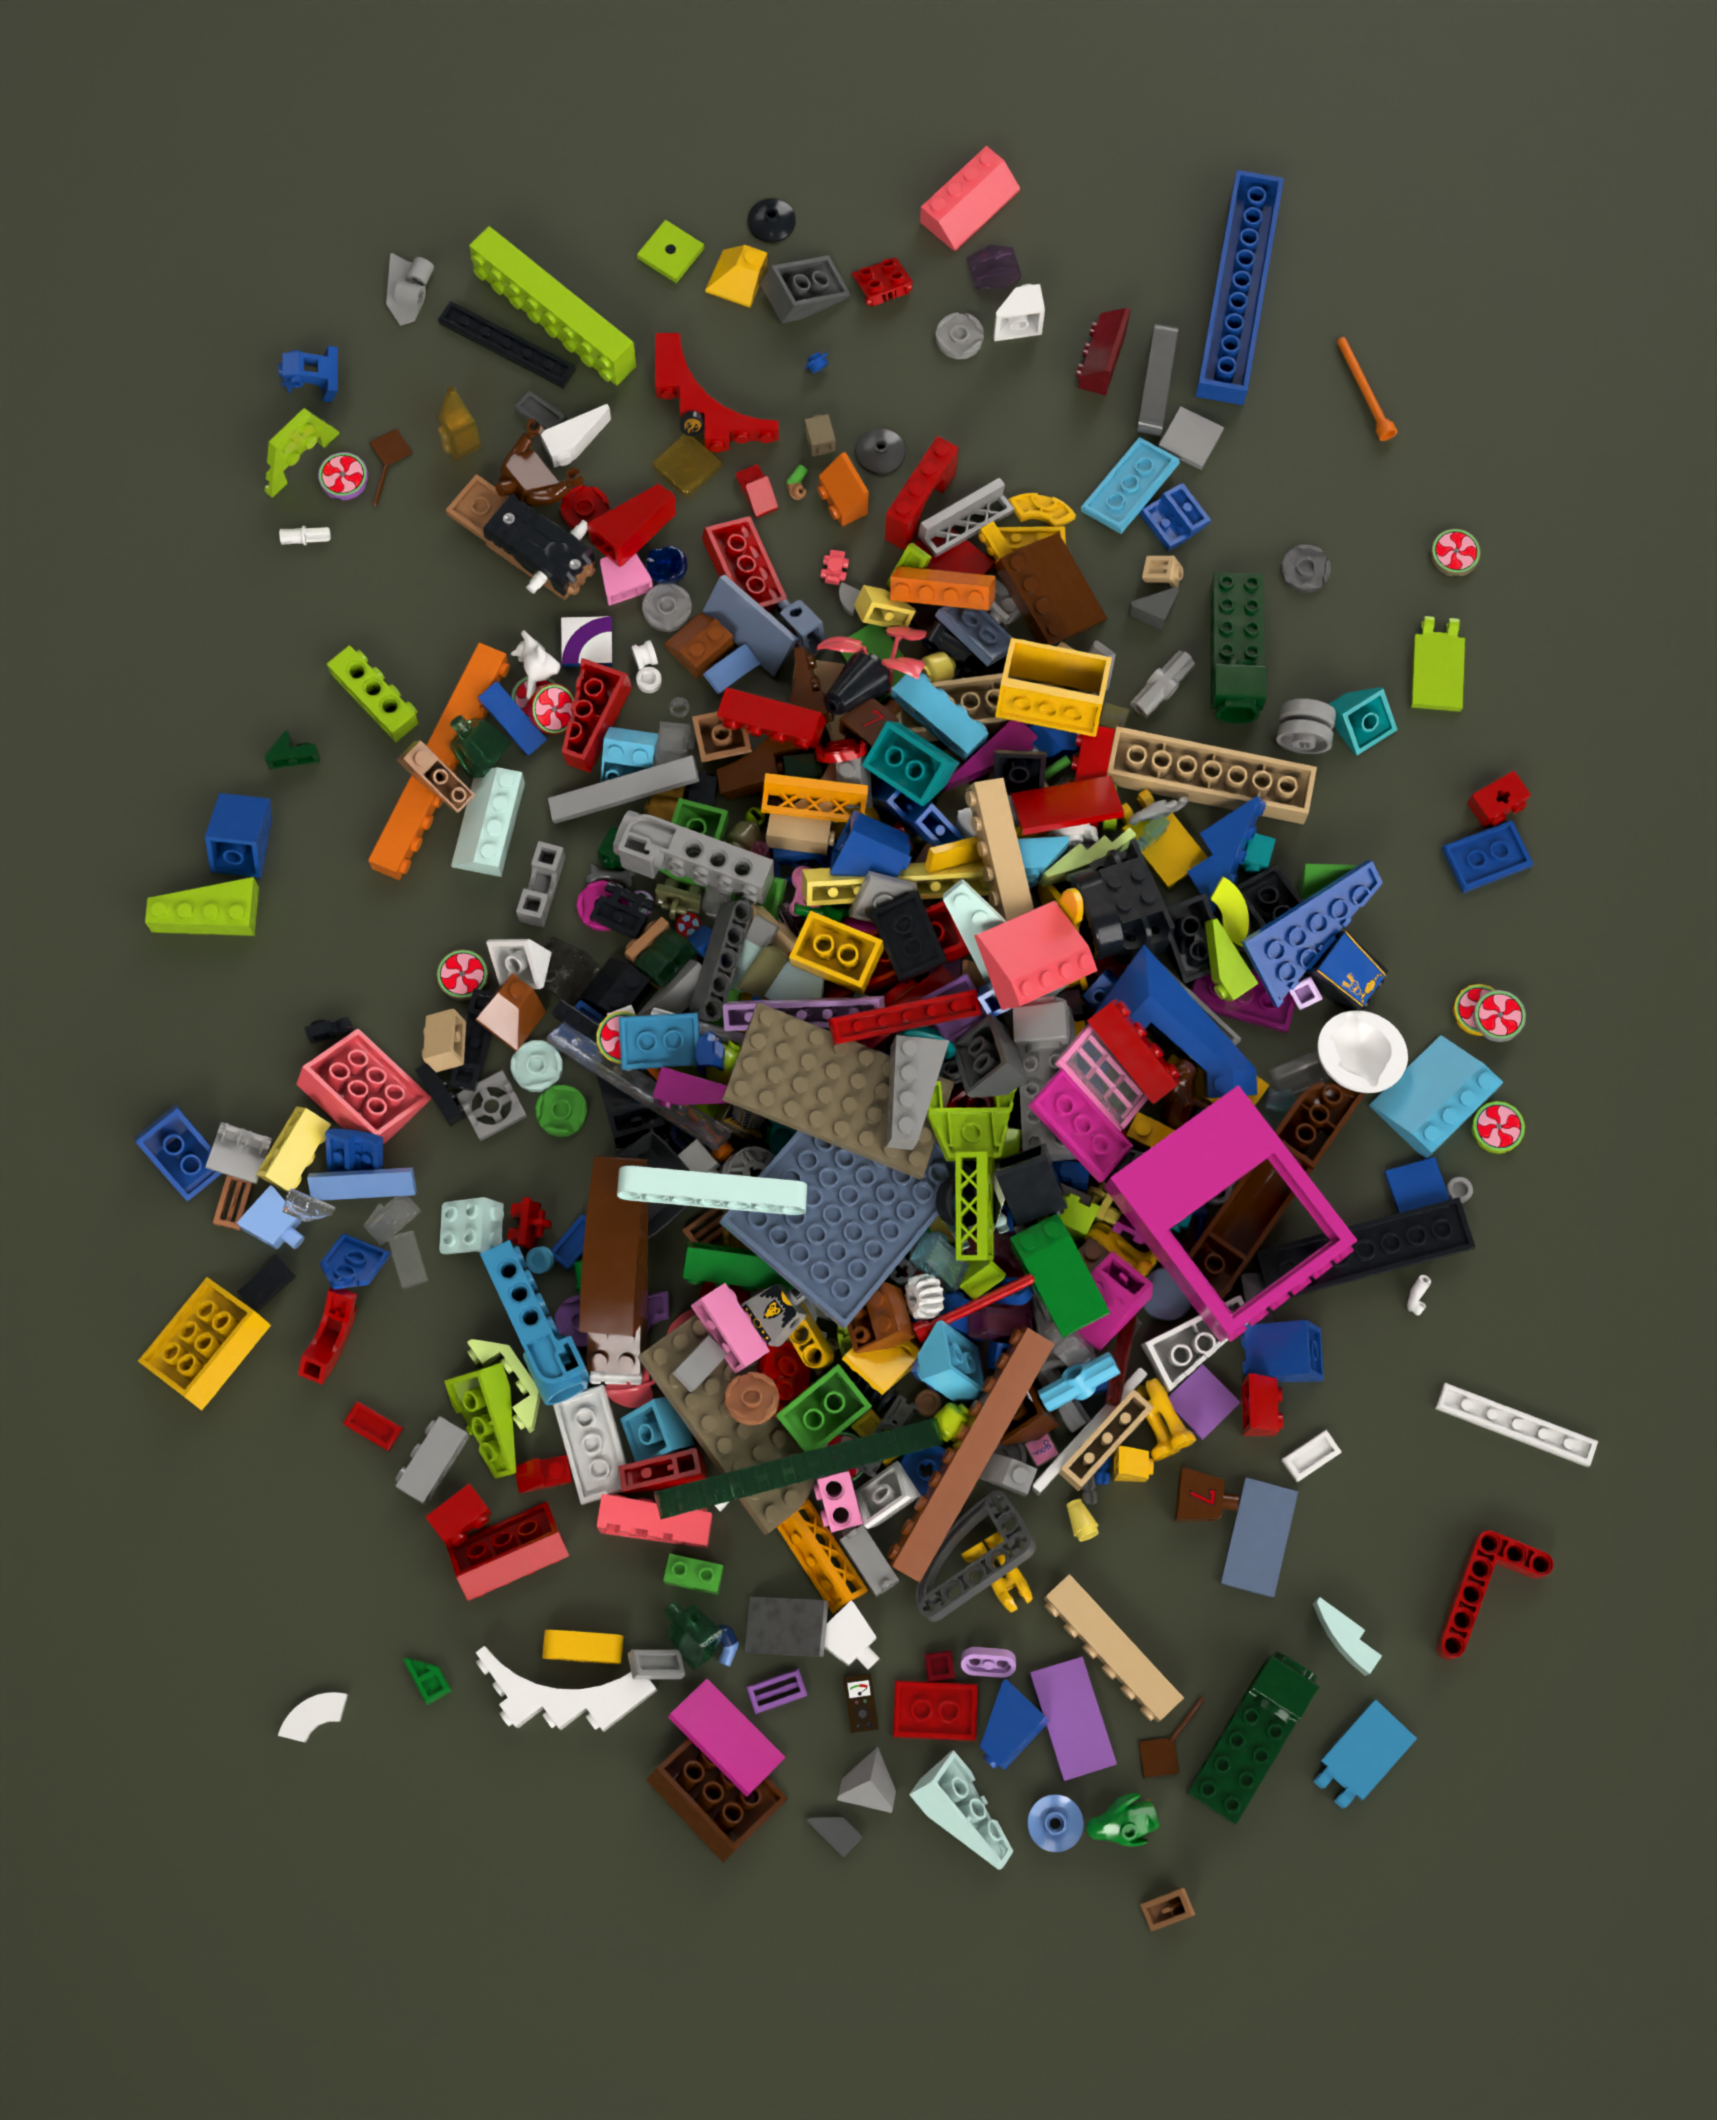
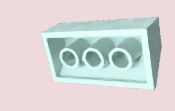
M498 767L475 772L471 791L475 796L466 806L451 864L453 868L502 877L525 786L522 772Z

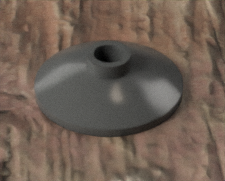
M878 428L866 432L859 439L856 455L861 466L867 471L875 474H887L896 470L902 464L905 457V446L902 439L895 432ZM883 445L885 448L878 449L877 446Z

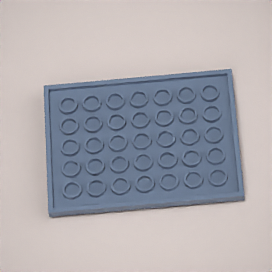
M797 1131L758 1177L806 1183V1212L801 1215H786L730 1209L719 1223L844 1330L938 1217L939 1214L935 1203L936 1194L940 1185L946 1179L955 1176V1161H946L936 1138L924 1177L920 1180ZM963 1162V1170L970 1176L974 1170Z

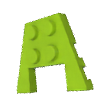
M303 408L269 441L267 463L270 465V469L266 472V480L269 481V486H265V493L273 498L288 484L284 470L289 465H295L300 455L306 449L314 447L316 443L325 448L340 434L339 431Z
M941 1081L936 1082L927 1117L946 1161H955V1152L988 1151L993 1152V1161H998L1001 1158L1008 1130L1009 1116L1012 1112L1013 1099L1017 1088L1008 1095L993 1096L994 1108H943ZM963 1157V1161H977V1158Z

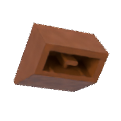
M887 1282L881 1284L847 1326L854 1353L857 1354L894 1348L916 1337L902 1289Z

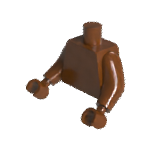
M532 418L528 420L526 425L527 434H522L503 460L500 468V482L495 486L496 492L500 497L513 494L520 502L523 501L530 506L552 505L572 490V485L581 486L584 480L581 475L574 479L580 471L572 467L566 473L568 480L559 482L535 451L530 449L534 441L533 437L541 435L544 431L541 424L536 430H532L533 425L537 421Z

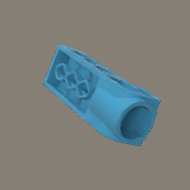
M510 1240L480 1253L525 1350L523 1359L544 1404L547 1406L555 1405L586 1390L590 1380L583 1360L572 1337L560 1335L552 1317H545L550 1313L541 1294H534V1292L538 1291V1287L530 1270H523L528 1266L519 1247L513 1248ZM574 1355L579 1366L566 1372L564 1366L571 1363L569 1356Z

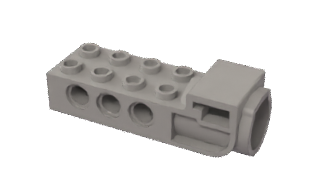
M631 810L627 811L623 817L613 843V852L620 857L621 867L652 879L655 878L659 869L662 871L667 869L676 877L683 878L686 876L692 878L696 884L704 887L711 885L725 895H738L742 897V900L749 902V904L755 905L759 903L763 905L774 880V863L772 859L658 817L639 814Z
M1056 996L1039 997L1020 1007L1013 1008L1014 1042L1018 1047V1053L1027 1080L1020 1086L1022 1147L1024 1151L1046 1143L1052 1161L1076 1159V1157L1027 1106L1052 1076L1060 1070L1055 1065L1056 1060L1076 1038L1074 1017L1071 1008L1067 1005V1001ZM1075 1054V1056L1071 1059V1061L1076 1065V1067L1077 1054Z

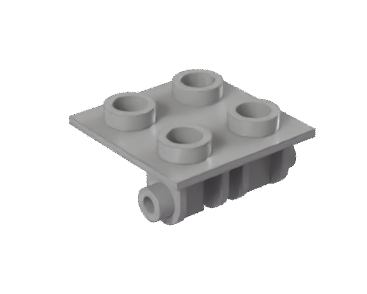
M221 1122L205 1168L257 1184L259 1176L256 1173L266 1158L272 1139L266 1135L262 1136L253 1133L251 1130L247 1131L244 1130L245 1128L241 1129L229 1125V1123Z

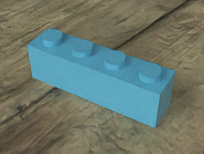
M921 672L918 680L906 674L892 688L891 699H894L902 709L965 763L987 743L988 732L984 724L978 720L974 721L969 717L966 709L959 704L955 705L949 700V696L941 688L936 689L924 673Z

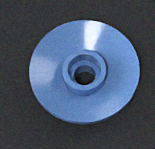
M1045 1796L1038 1800L1029 1812L1028 1830L1030 1836L1039 1847L1046 1851L1062 1852L1070 1849L1078 1842L1083 1832L1084 1821L1082 1813L1076 1803L1065 1796ZM1052 1818L1060 1821L1058 1829L1050 1827V1820Z

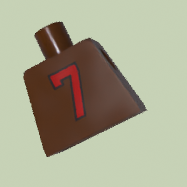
M871 698L840 718L839 732L847 739L857 740V744H860L859 741L863 740L866 743V754L868 755L886 721L899 722L895 715L901 711V707L894 699H890L883 706L877 700Z
M1182 1467L1179 1471L1174 1522L1219 1521L1222 1516V1509L1238 1510L1239 1495L1224 1493L1225 1480Z

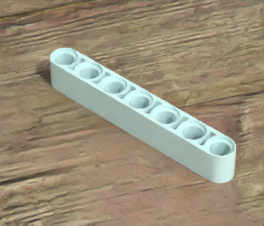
M623 1166L619 1168L617 1197L630 1201L801 1215L806 1212L807 1184L794 1180Z

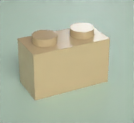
M454 1008L427 1015L423 1029L424 1049H422V1058L424 1062L435 1072L464 1065L466 1021Z

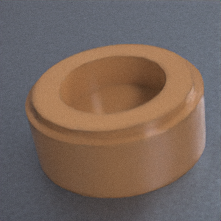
M931 1389L920 1391L914 1401V1404L918 1406L917 1413L923 1417H933L941 1408L939 1394Z

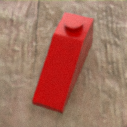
M697 1447L618 1466L623 1493L683 1488L708 1482L704 1456Z

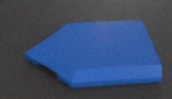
M342 1233L321 1260L320 1266L333 1290L364 1286L371 1283L390 1257L391 1252Z

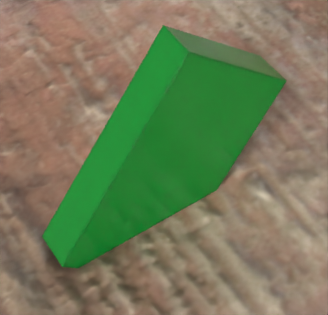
M410 1658L403 1659L426 1705L452 1692L439 1666Z

